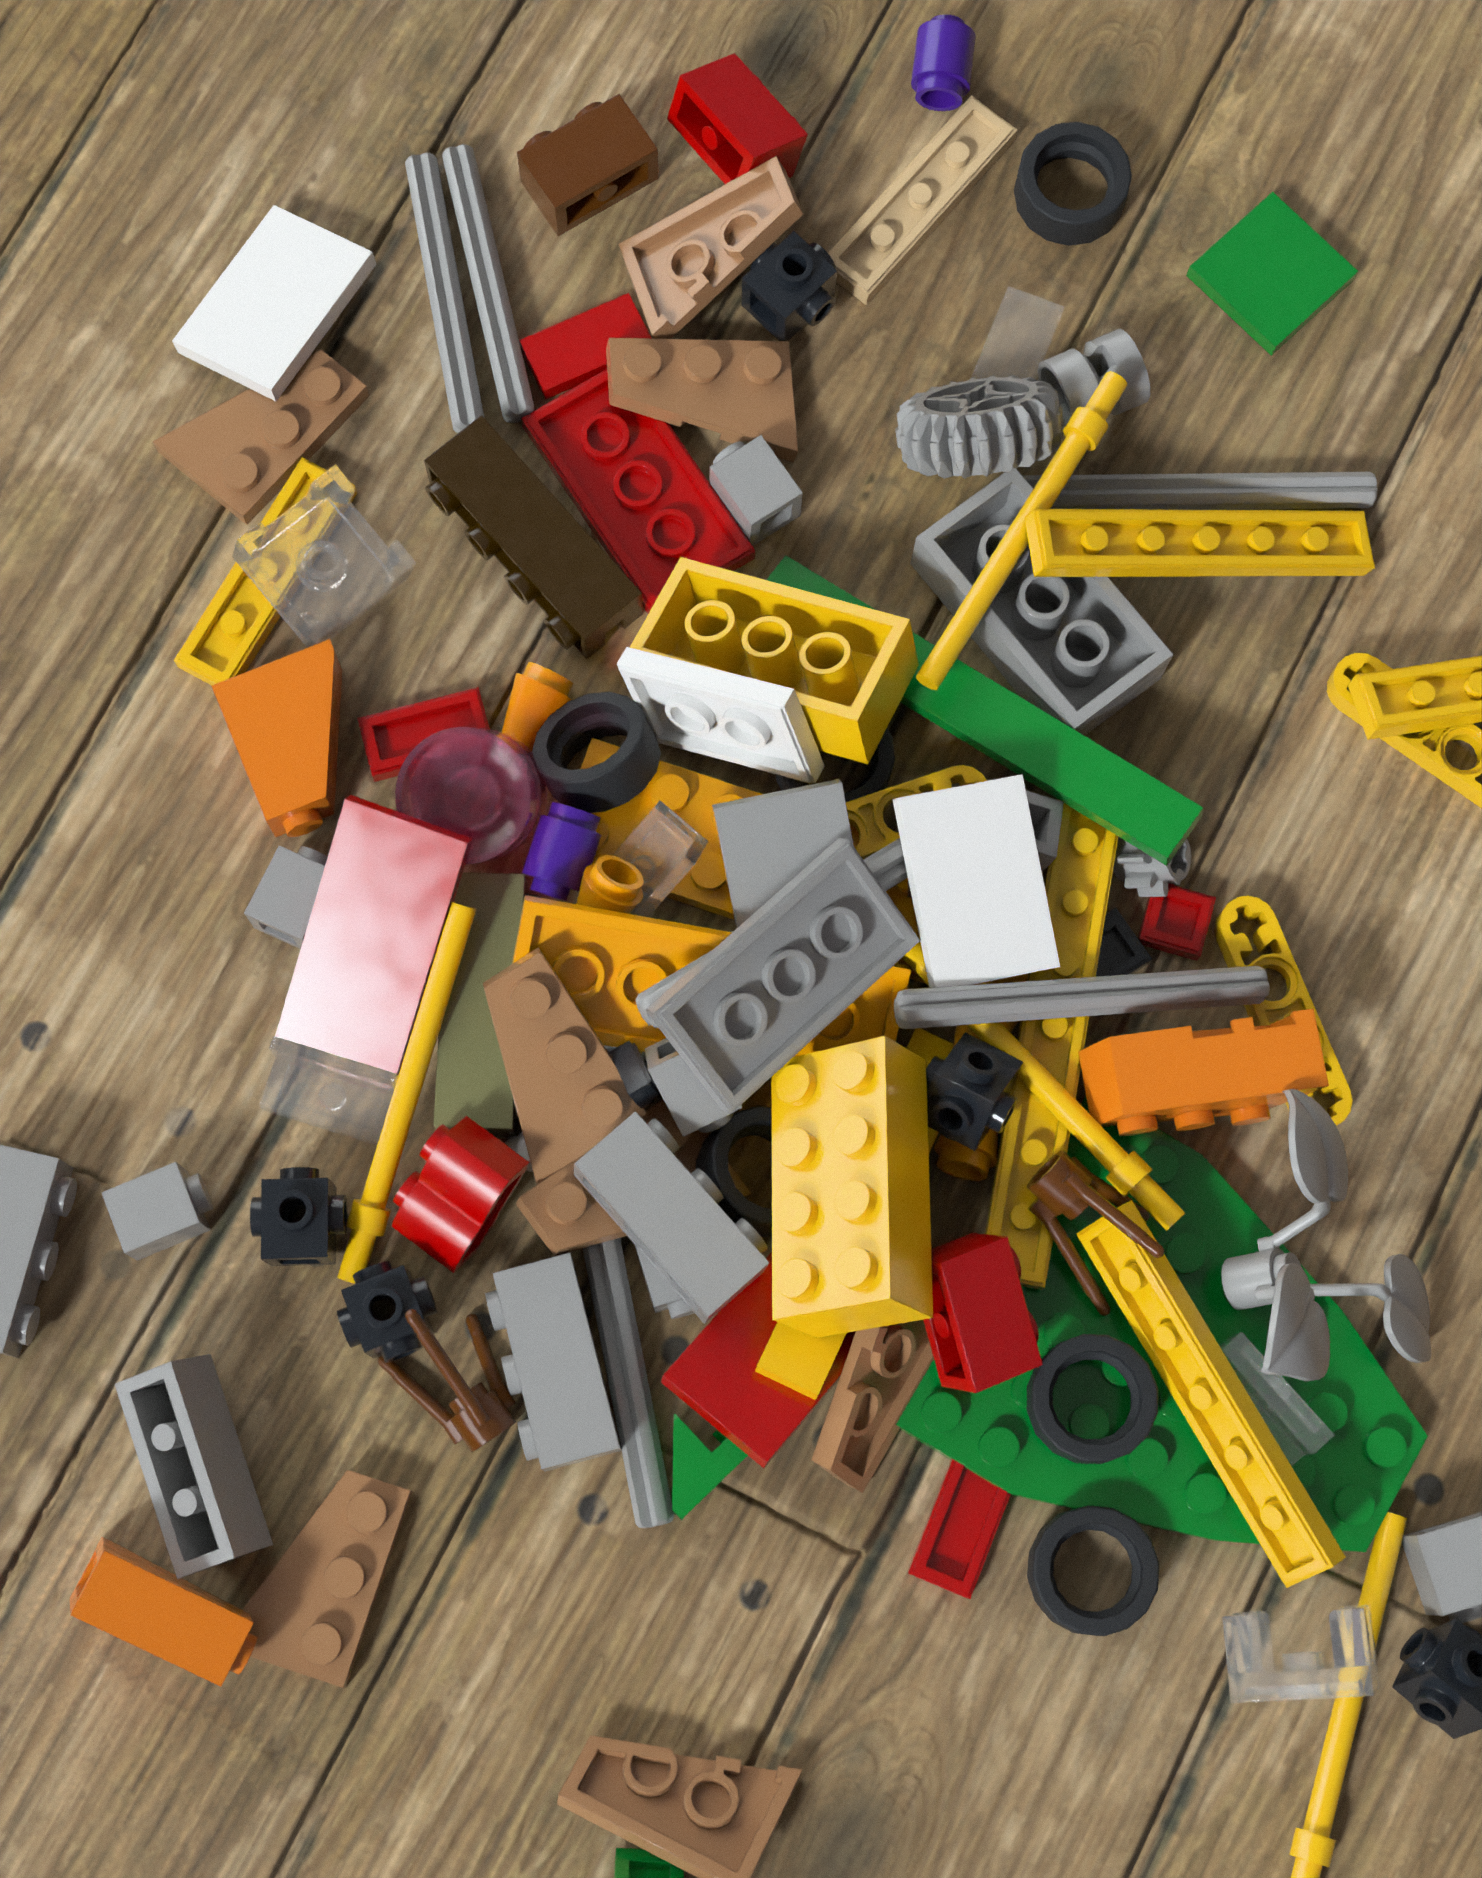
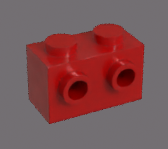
M735 53L681 74L667 116V120L724 184L731 182L777 156L785 168L788 177H793L808 136L798 121L789 114L763 85L762 81L752 73Z
M971 1233L931 1249L933 1318L923 1319L941 1386L978 1393L1043 1365L1037 1346L1039 1339L1038 1327L1034 1317L1027 1309L1019 1280L1021 1277L1020 1261L1010 1246L1008 1236Z

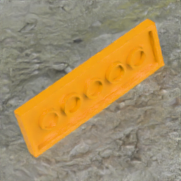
M525 895L512 964L539 947L603 1045L619 1047L630 1040L632 1044L635 1043L641 1052H645V1048L666 1037L659 1028L648 1025L642 1018L635 1002L638 994L712 951L732 932ZM895 963L794 1057L881 1036H886L896 1042L899 1026L895 1020L894 999L899 991L907 990L911 974V968L908 964Z

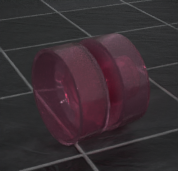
M456 727L430 735L416 745L409 753L398 774L395 802L398 812L473 838L466 864H475L507 856L520 849L533 837L540 816L545 814L547 786L536 768L533 753L517 738L494 729Z

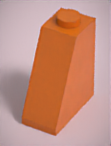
M330 639L212 685L263 815L275 837L287 834L288 837H299L308 834L323 824V818L334 814L342 668Z
M101 1537L70 1596L71 1616L220 1687L229 1671L237 1675L242 1672L258 1638L249 1633L254 1624L249 1613L183 1578L177 1579L175 1574L104 1537Z

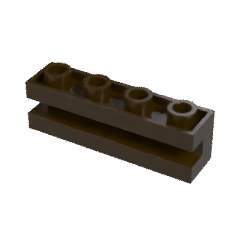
M482 415L424 460L430 483L425 487V490L431 500L446 516H450L455 512L469 527L464 533L471 545L485 560L488 561L494 556L508 571L504 575L507 584L524 604L528 605L534 600L548 617L544 620V623L551 635L563 648L568 650L574 645L588 659L606 645L605 633L618 623L625 629L643 615L642 592Z

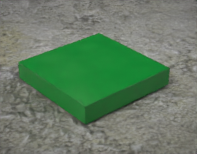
M1272 191L1189 266L1186 276L1272 356L1354 281L1358 270Z

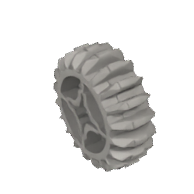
M993 375L983 379L972 377L962 382L950 381L949 385L931 387L927 392L916 393L900 405V411L897 413L898 427L895 430L898 448H901L902 460L907 464V468L926 476L938 474V476L944 479L952 476H962L966 479L975 475L988 477L990 474L997 472L1010 473L1014 468L1030 467L1034 461L1046 459L1060 447L1064 419L1062 405L1059 404L1058 391L1053 389L1051 384L1038 381L1032 377L1019 379L1017 376L1012 375L1006 378H996Z

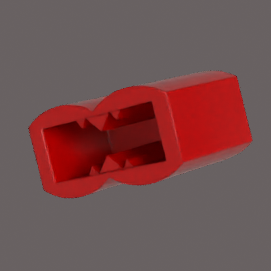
M465 1116L451 1129L442 1124L435 1130L419 1154L421 1158L427 1161L421 1173L418 1171L413 1172L400 1187L393 1199V1203L399 1206L400 1209L391 1227L453 1273L478 1250L530 1163L468 1116Z

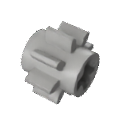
M1118 837L1113 867L1114 873L1119 880L1124 881L1126 889L1137 888L1139 897H1166L1168 895V884L1179 885L1181 880L1187 876L1191 865V849L1187 839L1166 866Z

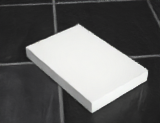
M273 205L172 342L179 354L277 401L376 266L373 252Z
M626 647L617 662L618 669L634 702L642 708L656 735L658 743L807 783H816L825 767L793 688Z
M1023 774L893 799L929 988L973 985L1060 967Z

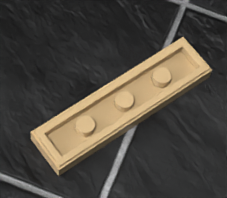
M971 95L830 250L828 254L833 259L837 270L836 282L867 306L1016 139L1017 129Z

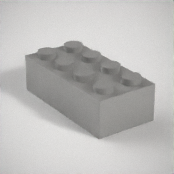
M1016 468L1012 469L1010 473L1004 472L916 537L910 564L953 616L1033 490L1032 486ZM1029 544L971 635V638L1021 698L1084 736L1160 680L1173 656V653L1108 577H1034Z

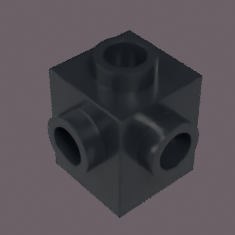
M793 231L779 245L775 242L771 244L752 262L750 271L742 278L741 306L779 341H789L807 323L810 326L819 324L836 303L835 288L837 279L835 263L823 247L814 242L808 244Z
M965 1032L945 1060L934 1056L926 1068L928 1127L974 1151L990 1129L1000 1134L1009 1121L1018 1101V1098L1010 1095L1023 1061Z
M283 1168L280 1169V1179H261V1197H252L250 1204L251 1234L253 1237H261V1260L270 1266L336 1265V1235L347 1233L348 1206L346 1195H337L335 1184L329 1178H319V1169ZM306 1209L304 1217L299 1222L293 1223L294 1215L299 1210Z
M390 1261L374 1264L356 1272L353 1275L355 1285L341 1290L347 1307L337 1310V1316L345 1338L351 1348L361 1344L364 1353L373 1359L383 1355L385 1363L409 1356L423 1348L416 1337L417 1335L405 1318V1313L409 1309L416 1310L427 1327L435 1334L428 1317L438 1313V1309L426 1278L422 1276L414 1279L412 1273L404 1265L393 1269ZM386 1297L393 1298L396 1304L394 1315L385 1321L376 1320L372 1314L374 1302Z
M1457 1618L1430 1630L1427 1628L1417 1630L1406 1641L1400 1652V1660L1404 1663L1392 1688L1413 1705L1414 1710L1420 1717L1439 1726L1453 1739L1481 1730L1482 1635L1476 1630L1465 1626Z

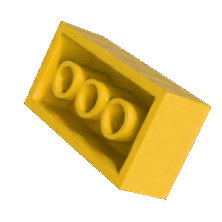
M680 557L630 646L633 649L793 688L818 750L867 765L919 666L910 619Z
M886 1036L793 1057L771 1077L772 1320L815 1338L933 1318L926 1060Z

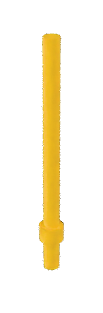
M1111 371L1106 372L1086 406L1078 407L1063 429L1066 438L917 673L916 679L925 687L938 690L1028 546L1024 517L1033 509H1051L1086 451H1093L1098 446L1108 429L1106 419L1128 386L1127 381L1121 375Z
M451 902L361 1200L354 1199L347 1220V1227L352 1230L337 1275L341 1280L355 1284L353 1275L368 1267L377 1236H384L391 1214V1209L387 1208L386 1205L477 910L475 908Z
M919 941L902 959L929 986L921 942ZM1001 1022L967 1025L982 1041L1023 1061L1017 1077L1110 1172L1106 1179L1124 1197L1130 1193L1166 1231L1185 1214L1182 1208L1149 1176L1153 1169L1135 1151L1128 1154Z
M1387 1512L1374 1537L1303 1829L1295 1828L1289 1855L1296 1857L1291 1878H1320L1322 1866L1330 1868L1336 1840L1330 1838L1332 1825L1407 1523V1518Z

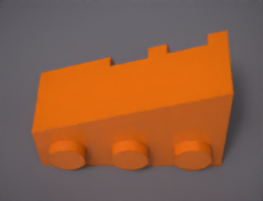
M1314 1008L1293 1011L1291 1016L1270 1025L1254 1026L1253 1017L1231 1020V1028L1192 1031L1191 1026L1112 1036L1078 1051L1089 1114L1102 1127L1117 1126L1119 1136H1132L1152 1132L1158 1129L1157 1122L1174 1121L1177 1131H1185L1214 1125V1117L1230 1116L1231 1123L1234 1126L1271 1119L1269 1109L1288 1102L1285 1094L1282 1092L1283 1090L1296 1089L1307 1095L1329 1086Z

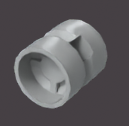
M1121 328L1086 342L1083 354L1073 348L1039 362L1038 380L1051 384L1052 388L1058 391L1059 404L1062 405L1064 425H1062V430L1076 408L1086 406L1104 375L1109 371L1121 375L1128 384L1111 411L1112 415L1121 414L1148 402L1150 398V381L1146 366L1135 342Z

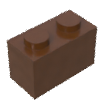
M620 94L604 103L594 102L587 105L576 115L574 120L553 132L543 131L536 134L525 144L523 149L517 151L521 183L557 236L564 234L659 179L658 149Z

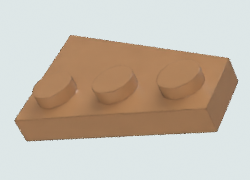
M777 156L619 243L654 339L673 338L803 215L787 172Z
M609 338L606 347L610 405L679 427L689 423L721 433L720 440L730 443L739 441L750 442L762 435L770 448L774 450L777 458L794 463L798 454L789 341Z
M321 349L309 356L277 401L252 389H248L154 440L153 444L158 453L244 524L248 525L283 488L300 459L303 457L309 460L369 397V393L364 383Z
M539 947L483 982L536 1184H539L590 1151L635 1111L640 1117L647 1114L646 1109H641L628 1095L613 1058Z
M662 1099L646 1110L647 1114L641 1118L646 1124L654 1118L668 1130L679 1145V1149L674 1153L675 1157L691 1174L696 1170V1159L708 1135L696 1130L686 1136H682L666 1103ZM582 1156L521 1195L516 1203L554 1257L627 1236L574 1176V1163ZM728 1163V1169L735 1187L748 1200L752 1193Z
M923 1320L855 1332L811 1460L838 1480L862 1494L900 1429L896 1425L897 1421L934 1359Z
M350 1470L344 1473L242 1609L249 1613L254 1621L249 1633L258 1637L250 1657L342 1688L347 1687L413 1491Z
M590 1735L558 1794L557 1805L698 1878H752L796 1788L802 1769L778 1766L777 1770L741 1765L742 1760L722 1756H716V1760L674 1754L671 1748Z

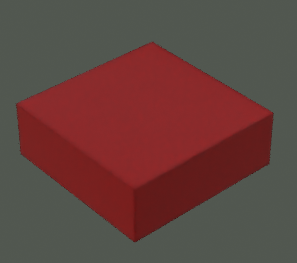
M1168 884V895L1166 897H1148L1138 934L1139 941L1143 946L1197 961L1202 954L1216 897Z

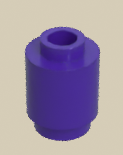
M935 16L930 21L923 23L917 30L911 86L916 92L915 99L917 103L930 110H954L961 106L963 97L970 90L976 34L971 27L966 25L957 16Z
M551 803L548 815L540 816L522 871L523 874L533 877L531 890L567 901L570 890L579 892L584 870L587 866L593 864L602 836L596 832L600 817L564 804Z

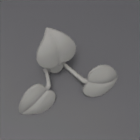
M1296 1089L1283 1090L1282 1092L1285 1094L1289 1104L1288 1140L1292 1171L1301 1192L1314 1205L1309 1212L1274 1235L1259 1238L1257 1241L1259 1252L1227 1258L1223 1263L1221 1272L1226 1298L1234 1309L1244 1310L1272 1304L1261 1372L1268 1375L1288 1376L1302 1381L1320 1380L1325 1376L1330 1360V1335L1326 1316L1320 1305L1314 1301L1315 1296H1375L1385 1302L1383 1312L1385 1332L1397 1352L1410 1362L1422 1363L1430 1361L1432 1353L1429 1337L1430 1308L1428 1295L1419 1269L1406 1255L1396 1254L1386 1259L1384 1265L1385 1285L1380 1283L1310 1284L1296 1255L1291 1252L1284 1253L1279 1248L1280 1245L1328 1215L1331 1209L1330 1201H1343L1346 1198L1348 1188L1347 1156L1343 1140L1335 1123L1323 1107L1308 1095Z

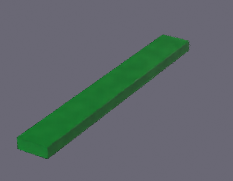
M786 555L767 578L771 582L874 609ZM912 632L919 666L900 703L1018 775L1023 774V778L1164 865L1167 866L1202 818V806L958 659L954 662L938 690L925 687L916 679V675L935 645Z

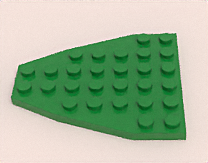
M1085 1095L1080 1105L1089 1113ZM1117 1126L1103 1127L1128 1154L1135 1151L1153 1169L1149 1176L1185 1212L1168 1231L1151 1215L1145 1223L1156 1241L1164 1248L1166 1258L1341 1550L1367 1552L1428 1435L1343 1310L1330 1296H1315L1314 1301L1324 1311L1330 1335V1360L1325 1376L1320 1380L1302 1381L1288 1376L1262 1373L1261 1369L1264 1362L1272 1304L1244 1310L1234 1309L1226 1298L1221 1272L1223 1263L1227 1258L1259 1252L1258 1239L1274 1234L1199 1152L1159 1129L1139 1135L1119 1136ZM1070 1132L1067 1154L1071 1158L1075 1156L1090 1172L1113 1186L1106 1179L1110 1172ZM1130 1193L1127 1195L1134 1202L1142 1206ZM1088 1206L1073 1220H1069L1063 1213L1058 1215L1059 1222L1101 1289L1100 1291L1108 1302L1111 1312L1107 1316H1102L1098 1313L1053 1240L1045 1288L1040 1290L1021 1286L1027 1309L1034 1317L1038 1327L1039 1339L1037 1346L1040 1357L1042 1359L1057 1344L1082 1334L1109 1335L1131 1345L1149 1364L1158 1386V1414L1148 1437L1130 1454L1103 1464L1074 1463L1053 1453L1035 1434L1027 1413V1385L1034 1369L978 1393L942 1387L934 1359L896 1425L903 1432L946 1458L959 1462L976 1475L1007 1491L1011 1496L1069 1509H1077L1087 1505L1109 1507L1131 1517L1140 1525L1211 1541L1261 1545L1076 1234L1103 1216L1091 1206ZM1283 1244L1279 1246L1284 1253L1290 1252ZM1301 1265V1267L1303 1268L1308 1277L1310 1284H1318L1316 1280ZM1081 1360L1069 1365L1059 1375L1053 1388V1407L1058 1420L1070 1433L1083 1439H1102L1114 1434L1125 1423L1131 1409V1393L1125 1378L1113 1366L1100 1360Z

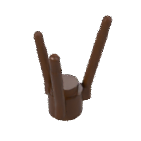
M1063 1150L1052 1156L1029 1181L1027 1188L1037 1199L1029 1206L1028 1210L1045 1225L1098 1313L1102 1316H1107L1111 1312L1108 1302L1056 1216L1063 1213L1069 1220H1073L1088 1206H1091L1153 1257L1161 1258L1165 1253L1164 1248L1116 1208L1131 1201V1198L1128 1196L1124 1197L1116 1188L1090 1172L1075 1156L1071 1158ZM1133 1201L1144 1221H1148L1150 1214Z
M409 1309L405 1313L407 1322L457 1396L455 1400L448 1404L455 1416L395 1361L385 1363L383 1355H380L378 1364L443 1426L455 1445L464 1440L473 1453L516 1423L508 1410L516 1402L502 1381L477 1315H467L466 1324L490 1392L487 1391L482 1382L471 1389L469 1388L419 1313L414 1309Z

